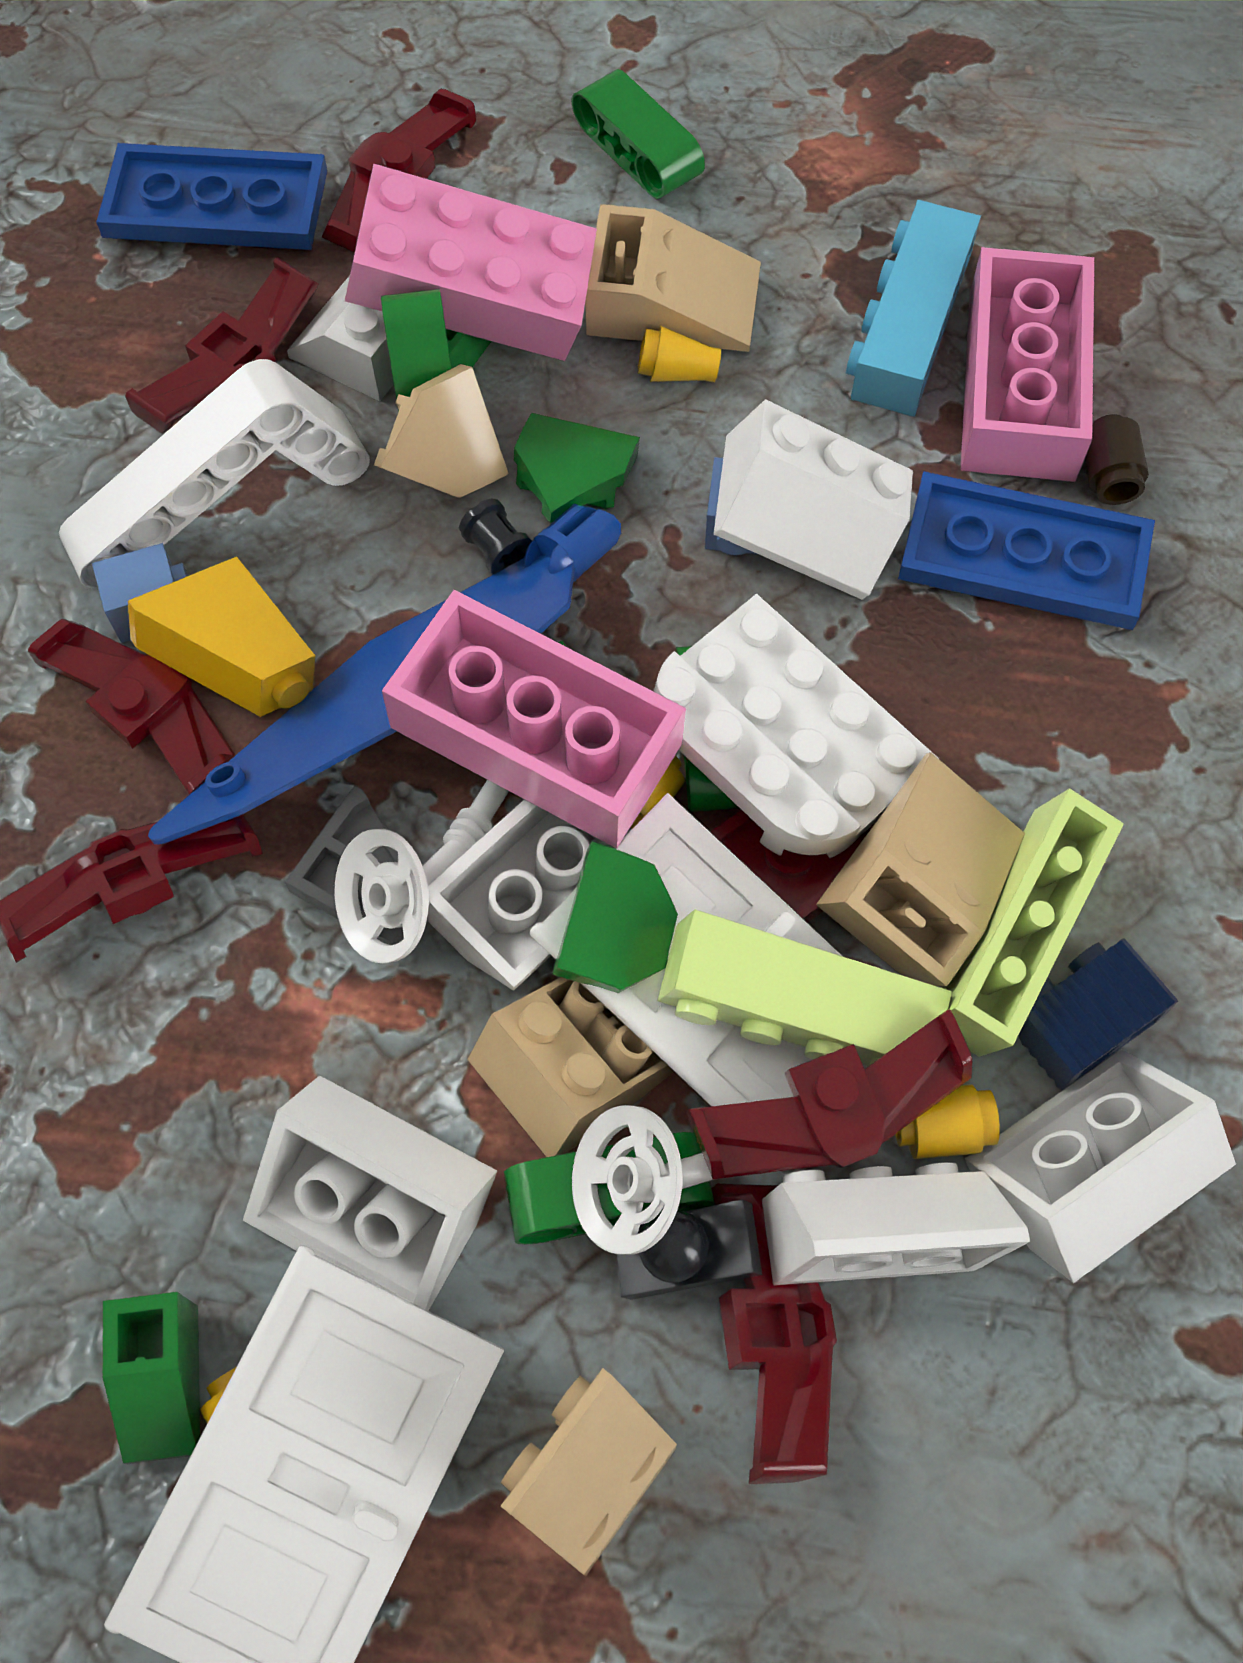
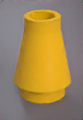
M661 325L658 331L646 328L640 349L637 374L650 376V382L709 381L715 383L720 366L721 349L707 346Z

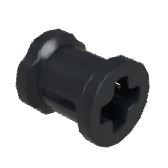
M493 498L483 500L467 511L461 519L459 530L467 543L476 544L487 558L486 567L492 574H495L523 559L526 549L532 540L526 533L516 531L507 520V513L502 503L498 499Z

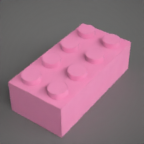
M373 164L345 301L382 311L381 296L440 289L446 329L565 361L582 326L597 229Z
M981 247L969 294L961 471L1076 481L1092 441L1094 257Z
M453 590L382 690L390 728L615 848H618L680 749L683 740L685 707L456 590Z

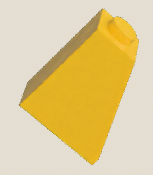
M237 556L128 600L130 640L137 649L259 717L279 708L293 707L313 690L315 654Z

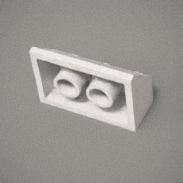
M348 277L287 350L288 356L296 362L377 401H381L394 385L383 312L346 302Z
M765 399L726 435L714 535L863 600L870 595L909 521L913 470Z
M524 799L428 885L429 907L427 921L468 962L514 991L551 956L530 936V930L535 924L542 923L577 887L586 851L591 842L593 841L611 848L615 847Z
M1123 1049L1002 1132L997 1145L983 1146L980 1154H971L965 1158L971 1172H986L1025 1223L1030 1242L1026 1244L1028 1248L1072 1283L1082 1278L1236 1165L1215 1100Z
M318 1076L277 1110L243 1221L296 1251L299 1246L310 1247L314 1250L315 1255L429 1311L477 1226L497 1170L322 1076Z
M956 1163L925 1165L915 1170L916 1175L893 1176L891 1167L887 1166L867 1167L852 1171L849 1174L850 1179L826 1180L825 1172L821 1170L798 1171L783 1176V1183H780L762 1199L773 1285L975 1271L1029 1243L1028 1228L985 1171L959 1173Z

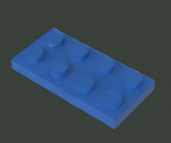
M118 143L96 223L102 238L312 250L328 171L324 154Z
M923 471L898 579L1133 630L1140 616L1155 520Z

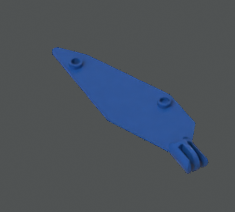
M573 504L546 529L534 537L527 547L523 559L460 593L541 634L570 608L573 583L616 545L621 535V523L613 514L604 510H596L591 507ZM445 601L370 640L310 691L300 703L290 708L229 762L223 763L210 771L203 784L152 826L148 833L152 843L157 845L164 844L240 816L395 733L396 730L390 728L382 690Z

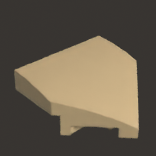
M460 364L414 388L410 397L398 394L395 404H397L399 412L386 449H379L374 466L457 498L468 495L509 474L473 367Z

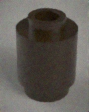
M1117 414L1098 418L1092 423V441L1084 459L1089 487L1092 492L1097 494L1098 500L1104 504L1120 505L1131 502L1142 495L1149 475L1139 425L1135 420Z

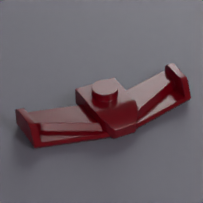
M441 88L433 94L428 105L390 133L378 132L365 139L348 159L351 170L350 175L321 237L355 252L373 164L427 179L436 168L433 150L463 127L471 129L475 125L476 113L474 103L463 96Z
M276 257L273 261L274 269L239 320L222 311L185 345L190 362L138 392L133 388L126 392L125 398L131 411L138 418L163 434L172 428L175 420L189 413L245 364L258 359H268L277 363L274 352L307 302L314 296L319 284Z
M61 619L29 646L28 652L37 665L44 669L48 667L96 691L85 701L91 712L132 749L151 734L189 795L205 782L210 771L223 763L229 762L235 756V753L191 688V679L150 655H144L95 630L67 619Z
M242 814L159 845L152 843L148 837L150 829L157 822L128 830L120 829L94 840L87 848L0 900V929L7 946L17 963L26 957L25 949L100 902L103 903L113 924L133 915L145 913L153 906L174 898L165 874L248 851L252 857L263 854L255 832Z
M948 1009L866 1069H864L853 1044L788 1069L784 1074L794 1097L691 1108L686 1113L712 1179L828 1165L843 1168L877 1154L881 1144L970 1080L972 1077L973 1061L957 1021L951 1010Z
M717 1183L712 1187L714 1205L738 1200H746L752 1203L762 1275L744 1278L747 1289H730L719 1297L729 1370L759 1369L753 1467L749 1470V1484L793 1483L827 1475L833 1347L837 1343L831 1304L825 1300L818 1282L773 1285L762 1199L778 1185Z

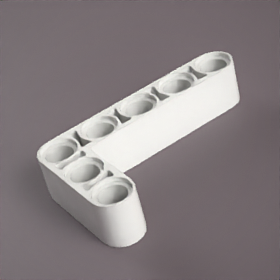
M258 359L239 368L68 517L60 527L59 536L81 583L87 588L98 589L92 563L160 543L165 545L275 450L333 486L345 485L361 477L369 466L370 456L341 409L276 362L268 359Z

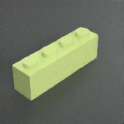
M1070 788L1034 810L1023 831L1025 835L985 933L948 986L941 987L952 991L948 1009L953 1013L969 1051L978 1057L1014 1045L1124 823Z
M694 909L676 926L657 1001L675 1006V1015L692 1023L715 1025L716 1020L739 1026L741 1027L740 1035L753 1042L766 1045H780L781 1040L804 1046L806 1047L804 1055L812 1060L854 1044L862 1065L870 1066L948 1010L952 991Z

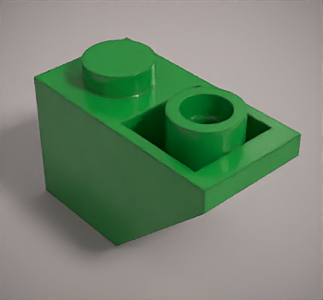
M179 1292L103 1301L102 1378L124 1464L188 1457L192 1455L200 1439L198 1305Z

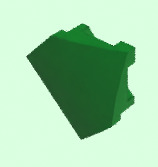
M531 413L514 447L513 461L517 464L516 485L520 489L529 490L534 493L542 502L541 513L550 523L554 522L573 504L579 506L589 504L605 509L612 508L615 503L616 487L624 485L638 457L640 437Z
M591 842L586 851L575 897L552 972L553 975L620 993L666 968L678 913L654 864L617 849Z

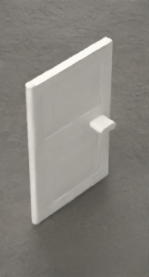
M669 793L623 838L618 848H614L655 865L678 913L672 941L677 924L696 909L842 956ZM577 887L542 923L535 924L530 930V936L555 959L560 950ZM665 969L620 993L582 984L711 1106L794 1097L784 1073L790 1068L812 1060L804 1055L806 1047L784 1040H781L780 1045L761 1044L740 1035L741 1027L716 1020L715 1025H701L677 1017L675 1015V1006L657 1001ZM803 1168V1169H795V1170H787V1171H781V1172H782L784 1175H787V1174L793 1173V1172L804 1171L805 1168Z
M299 1246L104 1623L105 1628L111 1633H120L179 1663H354L504 1349L315 1255L314 1250L310 1247Z

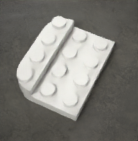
M757 593L681 656L675 651L670 654L659 671L654 688L655 693L686 708L683 740L679 751L764 830L760 843L780 856L784 849L804 855L827 853L829 858L846 850L880 818L926 753L931 752Z

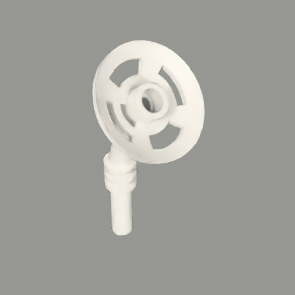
M487 780L470 808L461 809L456 816L457 819L453 821L450 830H447L443 837L444 845L423 866L412 846L402 836L390 830H367L357 835L347 845L340 858L336 872L335 905L342 931L357 953L371 962L391 963L405 958L414 950L422 937L427 922L429 907L428 885L493 828L490 821L508 794V790ZM382 846L391 847L398 851V862H384L380 864L372 855V852ZM360 875L363 876L361 896L364 912L366 914V917L364 918L361 914L358 899V883ZM384 927L389 929L403 927L404 939L395 945L385 944L377 938Z
M623 1105L613 1107L599 1115L584 1133L573 1164L572 1194L577 1216L590 1239L600 1248L610 1253L631 1255L646 1251L664 1236L677 1213L682 1189L714 1179L711 1177L702 1153L683 1159L680 1158L674 1136L659 1116L643 1107ZM629 1127L631 1136L618 1141L610 1150L607 1158L602 1157L607 1144L620 1130ZM653 1134L660 1141L668 1160L666 1164H664L660 1154L652 1147ZM631 1150H635L636 1158L625 1157ZM597 1184L608 1185L611 1199L616 1208L622 1213L614 1226L609 1222L602 1210ZM643 1203H651L648 1208L642 1211ZM661 1212L651 1227L638 1234L641 1224L650 1222Z

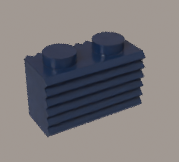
M1125 938L1107 950L1099 942L1086 949L1069 964L1068 968L1073 974L1056 986L1047 978L1018 1035L1021 1044L1028 1048L1030 1055L1037 1059L1039 1066L1045 1069L1047 1076L1054 1080L1056 1087L1060 1090L1070 1086L1160 1021L1178 1002L1177 998Z

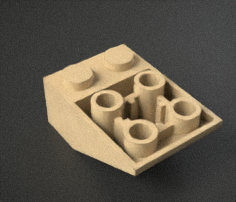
M600 204L585 300L586 335L642 341L646 328L658 331L661 325L710 347L750 351L761 266L760 261L655 209Z
M931 752L926 753L816 905L900 975L934 986L947 987L985 933L1025 833Z
M563 977L491 1014L467 1059L546 1157L562 1155L577 1147L588 1127L599 1115L613 1107L634 1105L674 1072L585 986Z
M604 1368L601 1369L592 1383L582 1376L575 1380L552 1413V1416L556 1419L555 1424L559 1426L542 1450L533 1443L528 1444L501 1481V1484L510 1491L501 1507L585 1576L665 1466L677 1446L675 1441Z

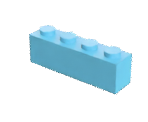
M917 200L910 222L900 220L891 253L897 254L896 260H885L877 285V292L882 293L881 300H870L863 320L861 332L868 334L865 343L855 340L849 356L846 374L855 376L851 400L915 417L972 254L981 218L980 215Z

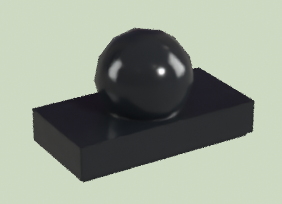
M738 1200L689 1211L677 1210L667 1232L651 1248L637 1254H617L621 1297L633 1300L762 1275L752 1203L746 1200ZM661 1212L650 1222L641 1224L638 1234L651 1227Z

